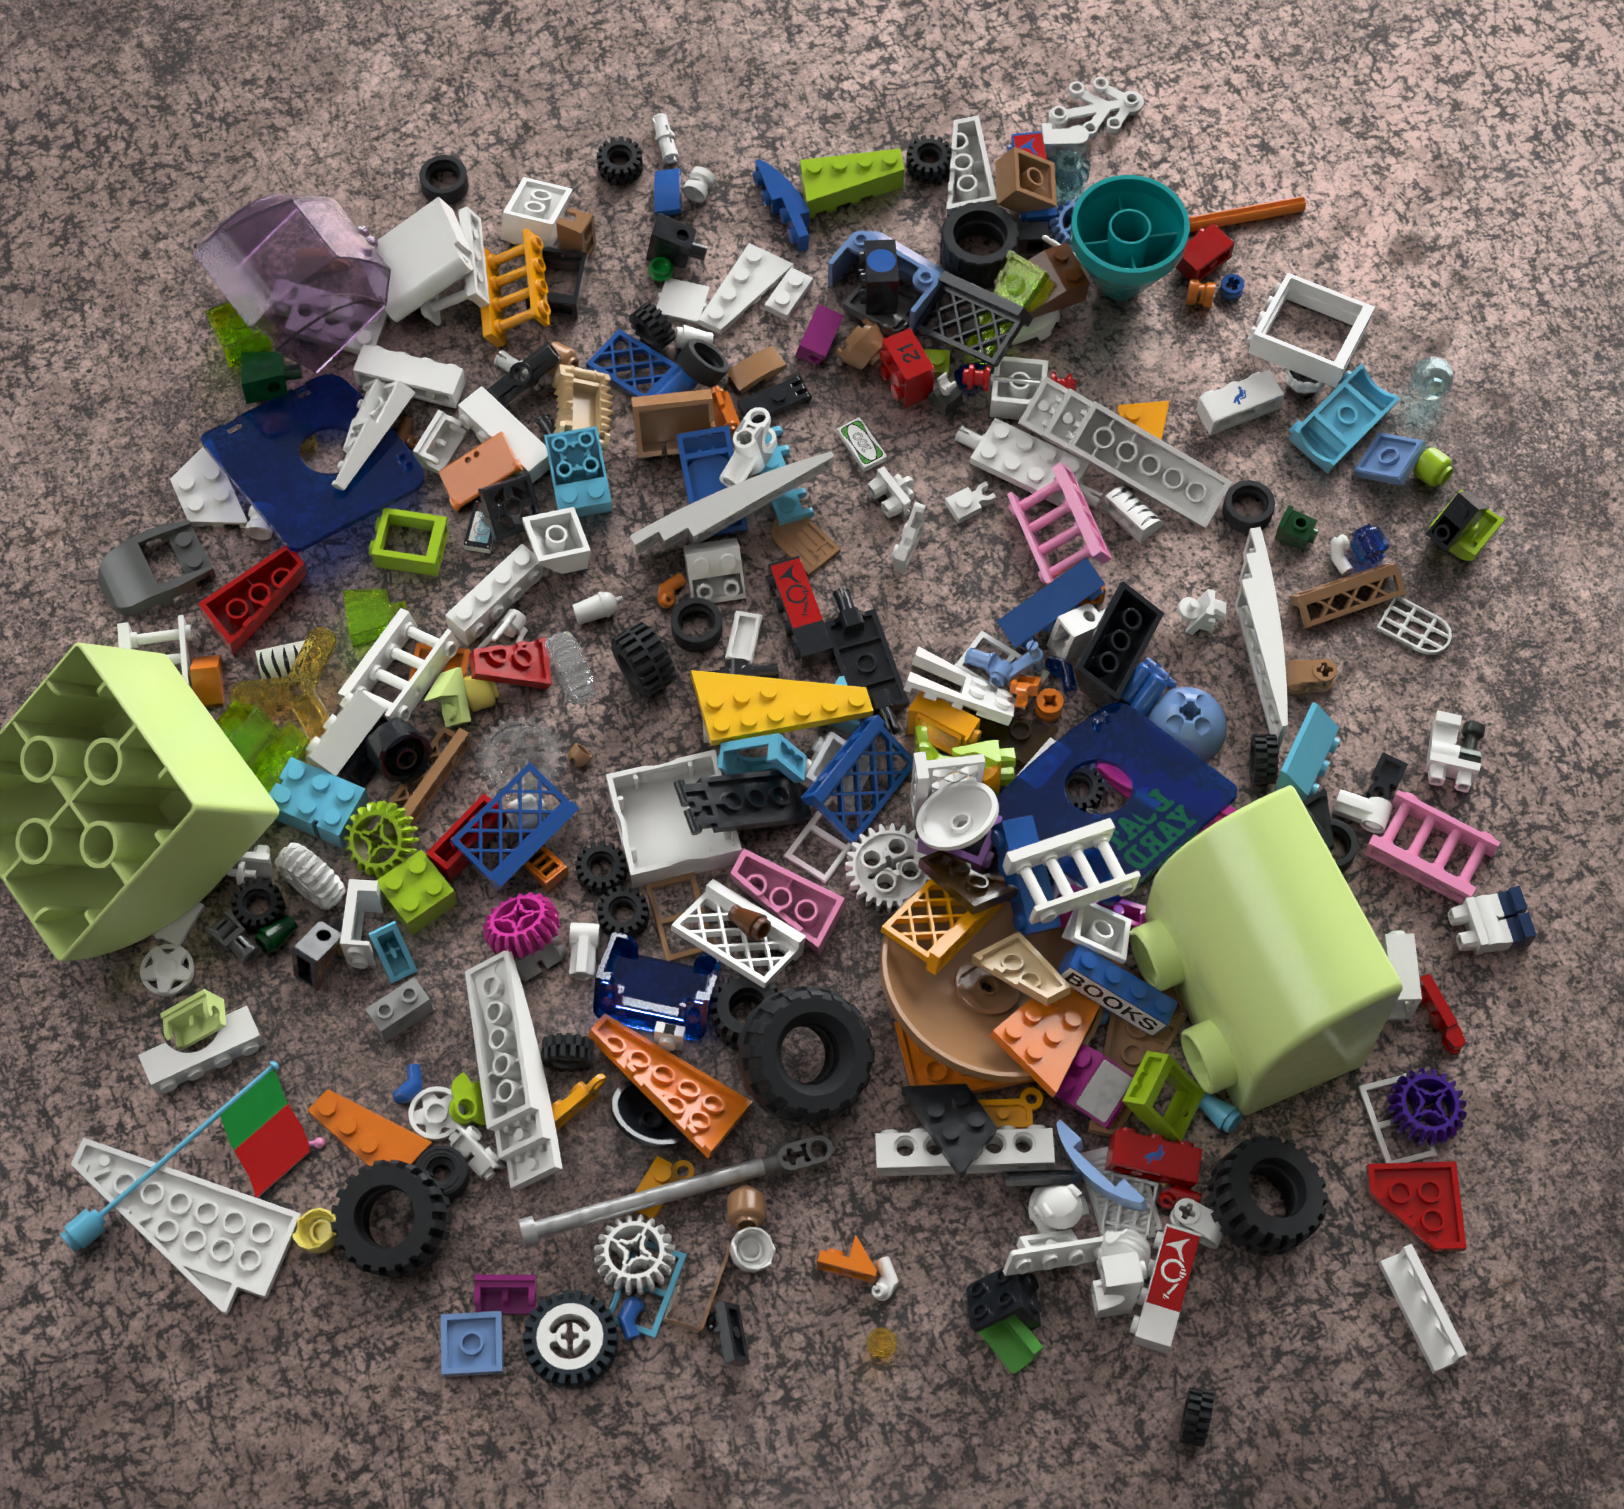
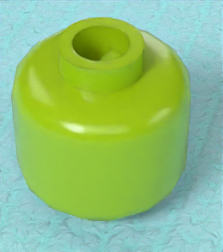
M1435 447L1425 450L1413 468L1415 477L1430 487L1444 485L1454 471L1451 458Z

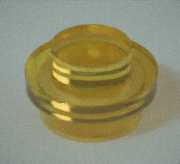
M880 1327L870 1332L867 1338V1348L873 1356L887 1358L895 1352L897 1338L890 1329Z

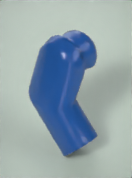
M419 1064L406 1066L407 1081L399 1089L393 1091L392 1097L395 1103L408 1104L422 1091L421 1067Z
M636 1296L627 1298L617 1315L626 1342L640 1337L634 1321L640 1311H644L645 1304L641 1298Z

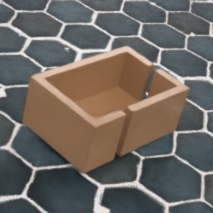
M711 389L631 397L638 458L662 455L660 442L663 441L666 443L667 455L679 454L676 434L716 427Z

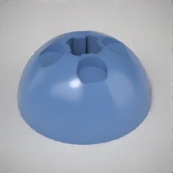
M1177 687L1164 692L1145 718V734L1151 747L1161 757L1177 764L1193 765L1209 760L1218 753L1226 738L1227 722L1222 707L1209 693L1194 687Z

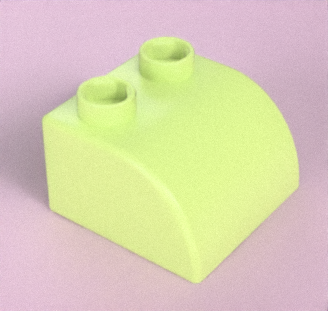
M75 643L0 731V877L58 961H75L111 953L137 943L172 924L194 908L214 889L279 815V808L169 657L162 653Z
M1291 785L1268 794L1231 813L1199 833L1177 850L1163 864L1153 880L1144 913L1145 923L1134 927L1130 931L1131 950L1146 983L1161 992L1173 987L1183 1004L1184 1010L1186 1009L1188 1012V1018L1193 1026L1184 1029L1181 1033V1043L1186 1061L1197 1083L1208 1094H1215L1226 1089L1233 1105L1238 1108V1112L1243 1116L1362 1067L1403 989L1401 980L1297 791Z

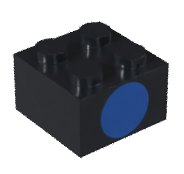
M896 239L864 240V251H859V267H862L858 268L859 283H861L860 304H865L866 315L896 314L899 288Z

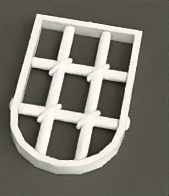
M1401 596L1395 597L1376 627V630L1426 655H1436L1443 652L1449 646L1452 638L1451 628L1445 620ZM1398 600L1411 607L1412 610L1410 613H1406L1393 605ZM1390 610H1393L1405 616L1406 620L1403 624H1399L1386 616ZM1417 610L1433 620L1427 624L1413 615ZM1383 621L1399 628L1400 630L1397 635L1381 627ZM1414 621L1426 627L1427 630L1424 635H1420L1407 628L1408 623ZM1437 621L1444 626L1447 633L1434 627ZM1407 632L1420 639L1418 645H1415L1402 638V633ZM1430 632H1435L1448 640L1444 646H1441L1427 637ZM1424 643H1428L1437 648V650H1427L1421 647Z
M1112 1173L1110 1179L1112 1184L1114 1178L1125 1179L1127 1182L1140 1183L1138 1192L1143 1195L1144 1185L1153 1186L1154 1192L1151 1205L1147 1204L1146 1208L1150 1209L1146 1229L1136 1226L1139 1215L1137 1210H1134L1132 1223L1130 1222V1225L1120 1223L1123 1210L1121 1205L1118 1206L1117 1216L1114 1221L1105 1220L1109 1199L1106 1198L1104 1213L1101 1218V1235L1104 1236L1105 1234L1104 1224L1114 1226L1113 1232H1118L1121 1228L1145 1233L1144 1238L1147 1239L1148 1233L1151 1230L1150 1223L1158 1183Z

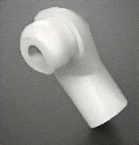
M889 1256L880 1258L875 1262L881 1277L876 1286L873 1285L871 1292L873 1297L879 1301L888 1300L899 1282Z

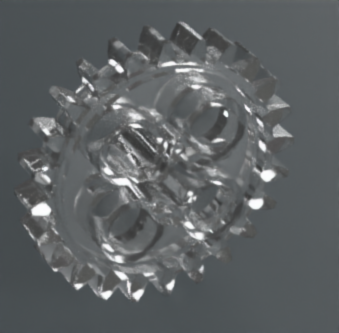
M523 714L520 715L519 721H515L511 715L507 724L501 719L498 720L500 726L498 729L489 726L491 735L482 734L484 743L477 744L478 751L481 753L475 754L476 762H479L476 764L478 772H482L480 774L481 781H487L488 790L496 787V795L529 762L533 765L543 764L544 766L538 770L550 782L551 780L559 782L560 775L558 772H565L563 762L567 761L566 754L563 753L566 751L565 744L560 743L562 741L561 735L555 734L553 725L546 728V721L544 719L536 724L534 715H532L529 721H525ZM532 739L538 741L534 745L525 744L528 740ZM503 746L511 747L508 751L501 752L498 750L500 747ZM509 770L517 772L513 776L504 775ZM528 771L522 777V790H537V779ZM517 783L510 790H517ZM506 794L507 800H510L513 794Z

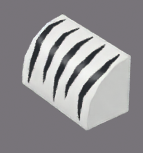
M1126 486L1117 487L1105 496L1103 509L1140 544L1163 526V521Z
M310 639L255 651L265 689L319 678L316 658Z

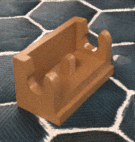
M573 208L567 209L568 214L575 216L576 219L568 221L567 219L559 218L556 222L559 249L587 252L588 258L597 244L594 215L590 212L586 214Z

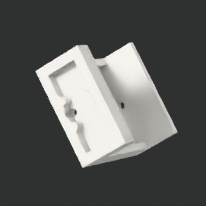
M349 879L340 945L347 963L355 968L364 969L368 966L377 965L370 942L361 941L365 912L384 913L385 902L378 881Z

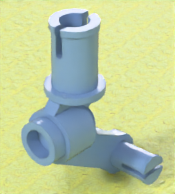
M1031 640L1026 645L1028 653L1013 663L1007 660L1001 661L995 652L989 654L970 647L965 655V664L985 669L990 674V682L995 686L1003 687L1004 684H1007L1032 666L1034 671H1043L1044 655L1042 650L1039 649L1037 641L1034 643V640Z

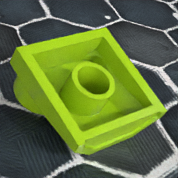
M1488 509L1474 528L1448 551L1462 560H1475L1504 523L1505 518H1501ZM1439 516L1433 521V523L1430 525L1429 529H1430L1431 526L1435 523V521L1439 518Z

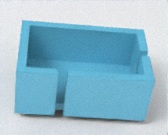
M290 757L279 776L281 784L275 783L269 794L279 808V815L276 820L314 837H317L319 833L321 840L344 849L348 841L343 838L346 835H350V831L345 826L347 824H354L350 816L353 814L359 815L357 809L360 807L367 808L369 803L366 789Z

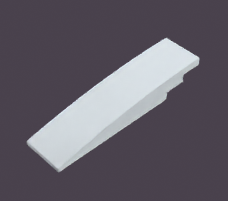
M1047 376L1041 381L1018 422L1056 446L1088 462L1093 467L1203 528H1206L1232 484V481L1101 404L1095 401L1092 402Z
M831 451L804 459L711 494L630 535V546L637 555L660 542L664 551L686 538L690 540L691 544H698L830 469L833 464L834 454Z
M1261 527L1250 529L1243 553L1244 563L1239 577L1240 588L1235 608L1270 734H1276L1278 749H1280L1288 726L1284 645L1269 557Z
M506 949L507 951L504 950L465 971L486 1127L488 1130L495 1131L498 1159L507 1162L510 1188L521 1190L562 1170V1162L536 1035L512 951Z

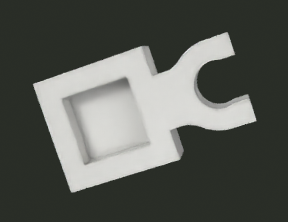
M985 481L973 492L967 487L945 498V505L959 524L981 513V505H990L996 502V495L994 493L989 496L982 494L988 491V484Z

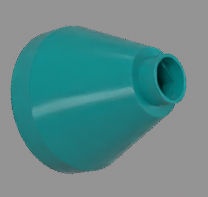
M1139 175L1112 176L1090 186L1077 200L1071 219V245L1081 264L1107 296L1115 300H1127L1140 294L1170 273L1179 264L1187 246L1190 230L1189 216L1181 199L1164 184Z

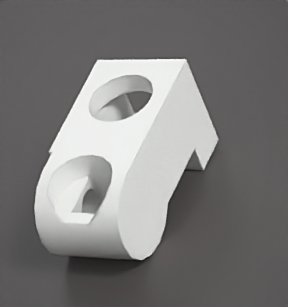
M1042 123L1041 131L1046 157H1071L1082 155L1086 152L1089 133L1085 127L1075 125L1067 129H1052V123Z

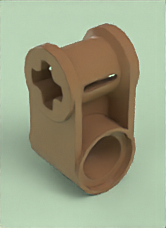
M1293 659L1285 662L1287 694L1325 693L1333 688L1334 678L1337 675V667L1333 661L1329 659Z

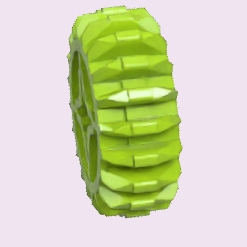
M378 801L377 804L369 802L367 808L360 807L357 809L359 815L353 814L350 816L354 824H347L345 826L350 831V835H346L343 839L350 841V846H347L344 850L353 853L349 860L351 862L358 861L356 869H365V874L369 876L375 874L377 877H382L402 862H405L410 857L409 854L418 852L412 846L413 843H417L420 840L417 837H413V832H416L418 828L416 826L410 827V823L414 818L412 816L405 817L406 809H397V804L394 802L389 804L386 801ZM381 816L380 822L376 823L374 829H367L375 818ZM389 849H396L388 860L381 862L382 857L386 856Z

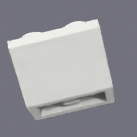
M737 538L683 546L691 598H704L712 603L746 598L740 547Z

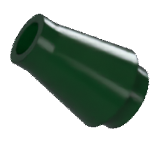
M286 915L283 919L258 930V934L254 937L255 943L262 947V952L266 955L272 952L276 953L289 936L298 929V925L291 916Z

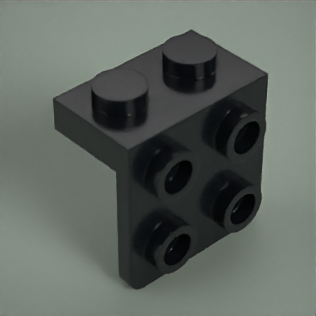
M1003 1267L969 1284L966 1292L970 1328L975 1333H978L1013 1315H1016L1030 1331L1041 1327L1040 1313L1042 1312V1307L1037 1296L1039 1284L1036 1277L1028 1272L1005 1276Z

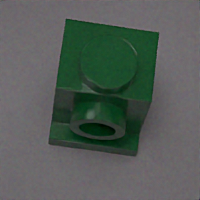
M1288 505L1278 525L1275 539L1305 551L1308 543L1313 544L1320 530L1316 528L1318 520L1295 511L1293 506Z

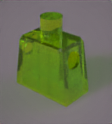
M386 589L342 590L349 636L353 648L377 641L400 608L408 611L406 601L390 603Z

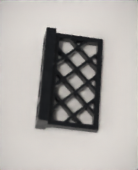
M943 271L938 279L942 283L914 328L925 335L997 368L1023 325L1029 327L1034 318L1023 306ZM945 294L951 295L953 303L941 307L940 302ZM971 304L973 312L961 316L959 308ZM955 310L956 319L944 323L943 314ZM991 313L993 321L981 325L979 317ZM938 316V326L930 329L925 327L931 318ZM974 319L976 328L964 332L962 323ZM1008 322L1012 323L1013 326L1010 331L1001 335L999 326ZM957 325L959 334L948 338L946 329ZM994 328L996 337L984 341L982 332ZM977 334L979 343L970 347L966 346L965 339ZM998 344V350L993 358L987 356L985 348Z

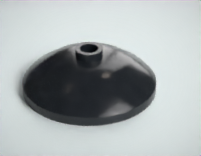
M631 1080L626 1081L617 1088L611 1101V1114L618 1128L630 1139L653 1148H672L689 1140Z

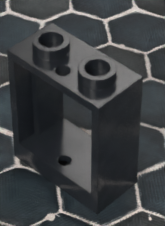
M549 246L543 247L542 256L546 268L578 271L573 295L547 293V302L551 310L550 315L578 319L589 268L587 252L562 250ZM530 298L525 299L526 309L528 310L531 308Z

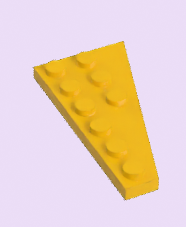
M691 670L690 676L710 746L720 745L723 742L867 718L873 715V708L866 687Z

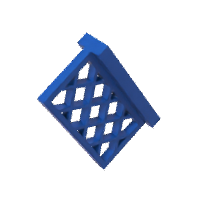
M879 715L863 719L801 797L807 806L813 805L850 844L856 842L859 835L863 833L913 769V757L885 729L883 725L886 722ZM878 735L885 740L886 752H875V739ZM876 755H886L887 771H877ZM893 755H899L906 762L901 771H894ZM861 756H869L870 772L859 771V759ZM870 775L871 791L861 792L860 776ZM877 775H888V788L885 791H878ZM846 776H853L854 792H843V779ZM861 795H872V808L870 811H862ZM830 796H837L838 812H831L824 805ZM844 796L855 797L856 812H845ZM856 815L857 827L852 833L846 827L845 816Z
M529 762L450 842L490 881L489 884L497 891L580 808L572 800L569 801ZM528 771L537 779V790H522V777ZM517 783V790H510ZM505 794H517L518 809H502V797ZM522 794H537L538 810H522ZM542 794L553 795L560 804L554 810H542ZM498 802V809H491ZM486 813L498 814V829H482V817ZM502 814H518V829H502ZM522 814H537L538 826L534 830L522 829ZM542 814H549V815L542 821ZM478 822V829H470ZM465 833H478V849H467L459 839ZM482 833H498V849H482ZM502 833L518 834V846L515 849H502ZM522 834H529V835L522 841ZM472 853H478V859ZM482 853H498V866L492 872L483 865ZM502 853H510V854L503 860Z

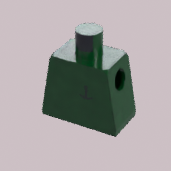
M281 351L241 352V385L246 404L285 396L288 394V380L303 379L301 363L286 365L284 353Z

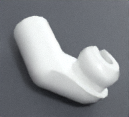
M1343 534L1337 538L1334 537L1330 542L1331 560L1341 575L1347 576L1354 568L1344 555L1343 549L1348 548L1350 542L1346 535Z

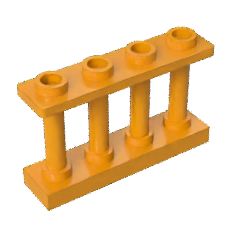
M528 228L522 231L524 243L495 255L484 247L490 305L480 308L483 337L497 348L506 345L505 333L510 328L532 319L537 320L544 327L550 325L549 315L551 310L547 302L548 286L545 282L544 274L546 266L542 256L543 242L538 235H535ZM525 254L526 265L499 276L501 264ZM527 276L528 287L503 298L501 297L502 286ZM530 298V309L504 319L503 311L506 307Z

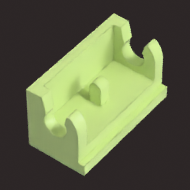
M205 989L160 1013L161 1019H163L166 1040L173 1038V1031L176 1036V1046L181 1050L226 1027L224 999Z

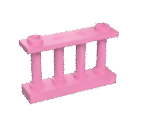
M1062 462L1052 467L1056 475L1054 481L1022 500L1012 492L1007 494L1011 503L1008 505L1009 510L1020 523L1039 566L1038 576L1045 586L1086 557L1095 558L1102 564L1112 559L1073 471ZM1059 490L1064 493L1066 499L1063 500L1064 503L1032 522L1027 509ZM1068 513L1074 515L1076 520L1073 523L1074 526L1047 542L1041 543L1037 531ZM1078 535L1084 537L1086 544L1083 545V549L1056 565H1051L1047 556L1049 552Z
M1398 790L1392 802L1393 807L1398 809L1383 837L1373 834L1364 854L1462 905L1466 898L1472 897L1476 889L1475 886L1471 885L1470 880L1484 854L1493 857L1500 842L1491 834L1483 831L1480 832L1421 802L1415 795ZM1407 815H1410L1422 821L1423 824L1409 849L1403 850L1394 845L1393 841ZM1434 827L1449 836L1435 862L1430 864L1418 855ZM1458 841H1461L1473 847L1474 850L1460 876L1456 877L1446 872L1444 867Z

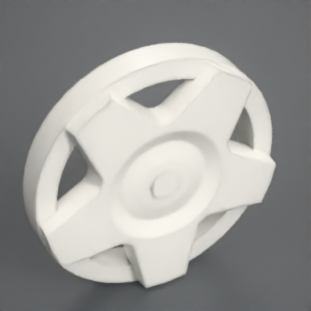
M164 944L152 948L144 957L140 967V977L145 987L151 993L164 997L173 996L185 990L192 982L195 974V964L191 955L186 949L175 944ZM164 951H172V952H171L170 954H166ZM186 958L189 962V969L182 966ZM152 959V965L148 966L149 962ZM148 981H157L158 989L151 986ZM175 981L182 982L179 986L172 989Z
M440 1086L429 1087L419 1092L412 1100L409 1107V1121L413 1130L419 1136L429 1141H441L449 1138L455 1131H458L455 1127L458 1123L451 1119L448 1112L449 1103L453 1099L450 1089ZM434 1093L447 1094V1096L438 1099ZM422 1099L423 1107L415 1111L418 1102ZM459 1106V1112L464 1115V1108ZM417 1125H425L426 1133L419 1129ZM442 1129H450L447 1132L440 1134Z

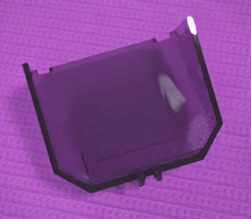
M271 194L256 199L216 224L193 244L195 248L193 255L248 326L255 332L258 329L264 332L274 342L271 347L276 352L315 373H318L387 305L391 268L375 250L378 247L377 239L372 235L369 236V229L364 225L357 227L335 199Z

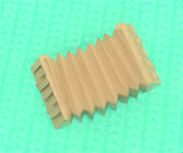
M557 365L552 387L557 389L554 394L558 395L556 408L559 410L556 414L558 417L555 420L554 427L556 429L553 434L597 426L601 450H608L611 436L609 432L612 429L610 425L613 422L611 417L614 414L611 411L614 405L611 403L613 396L609 394L612 388L607 386L611 381L609 374L600 373L596 370L581 369L573 365Z

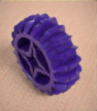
M1424 1067L1420 1068L1417 1074L1410 1070L1406 1077L1400 1076L1397 1084H1393L1390 1092L1392 1094L1387 1097V1102L1391 1105L1387 1108V1113L1395 1115L1390 1120L1391 1124L1400 1125L1397 1134L1405 1131L1408 1134L1407 1142L1415 1137L1417 1138L1418 1146H1422L1425 1140L1430 1147L1435 1146L1437 1141L1442 1145L1448 1141V1138L1453 1139L1457 1135V1131H1460L1464 1126L1462 1120L1467 1117V1112L1462 1109L1467 1106V1101L1459 1099L1463 1095V1090H1454L1456 1081H1451L1450 1083L1446 1081L1447 1073H1443L1438 1077L1436 1069H1431L1429 1074L1426 1073ZM1424 1089L1431 1090L1434 1093L1426 1092ZM1406 1096L1409 1099L1408 1102L1413 1108L1412 1114H1410L1407 1109ZM1442 1100L1446 1105L1448 1117L1444 1115L1446 1112L1441 1107ZM1434 1102L1429 1110L1425 1109L1420 1113L1425 1104L1429 1105ZM1420 1121H1425V1122L1428 1123L1430 1126L1423 1125V1124H1421V1123H1419V1122H1420Z

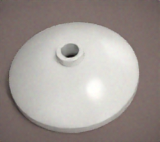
M960 781L944 786L933 793L921 806L916 818L917 833L927 846L936 850L951 851L968 847L983 838L994 825L999 812L998 799L989 786L977 781Z

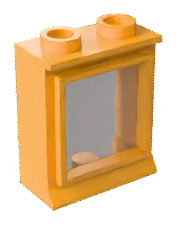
M920 691L908 709L907 735L915 734V726H926L929 742L935 748L950 756H954L952 754V748L979 743L978 740L982 733L979 730V718L964 710L951 707V703L937 697L936 701L924 698L925 692Z

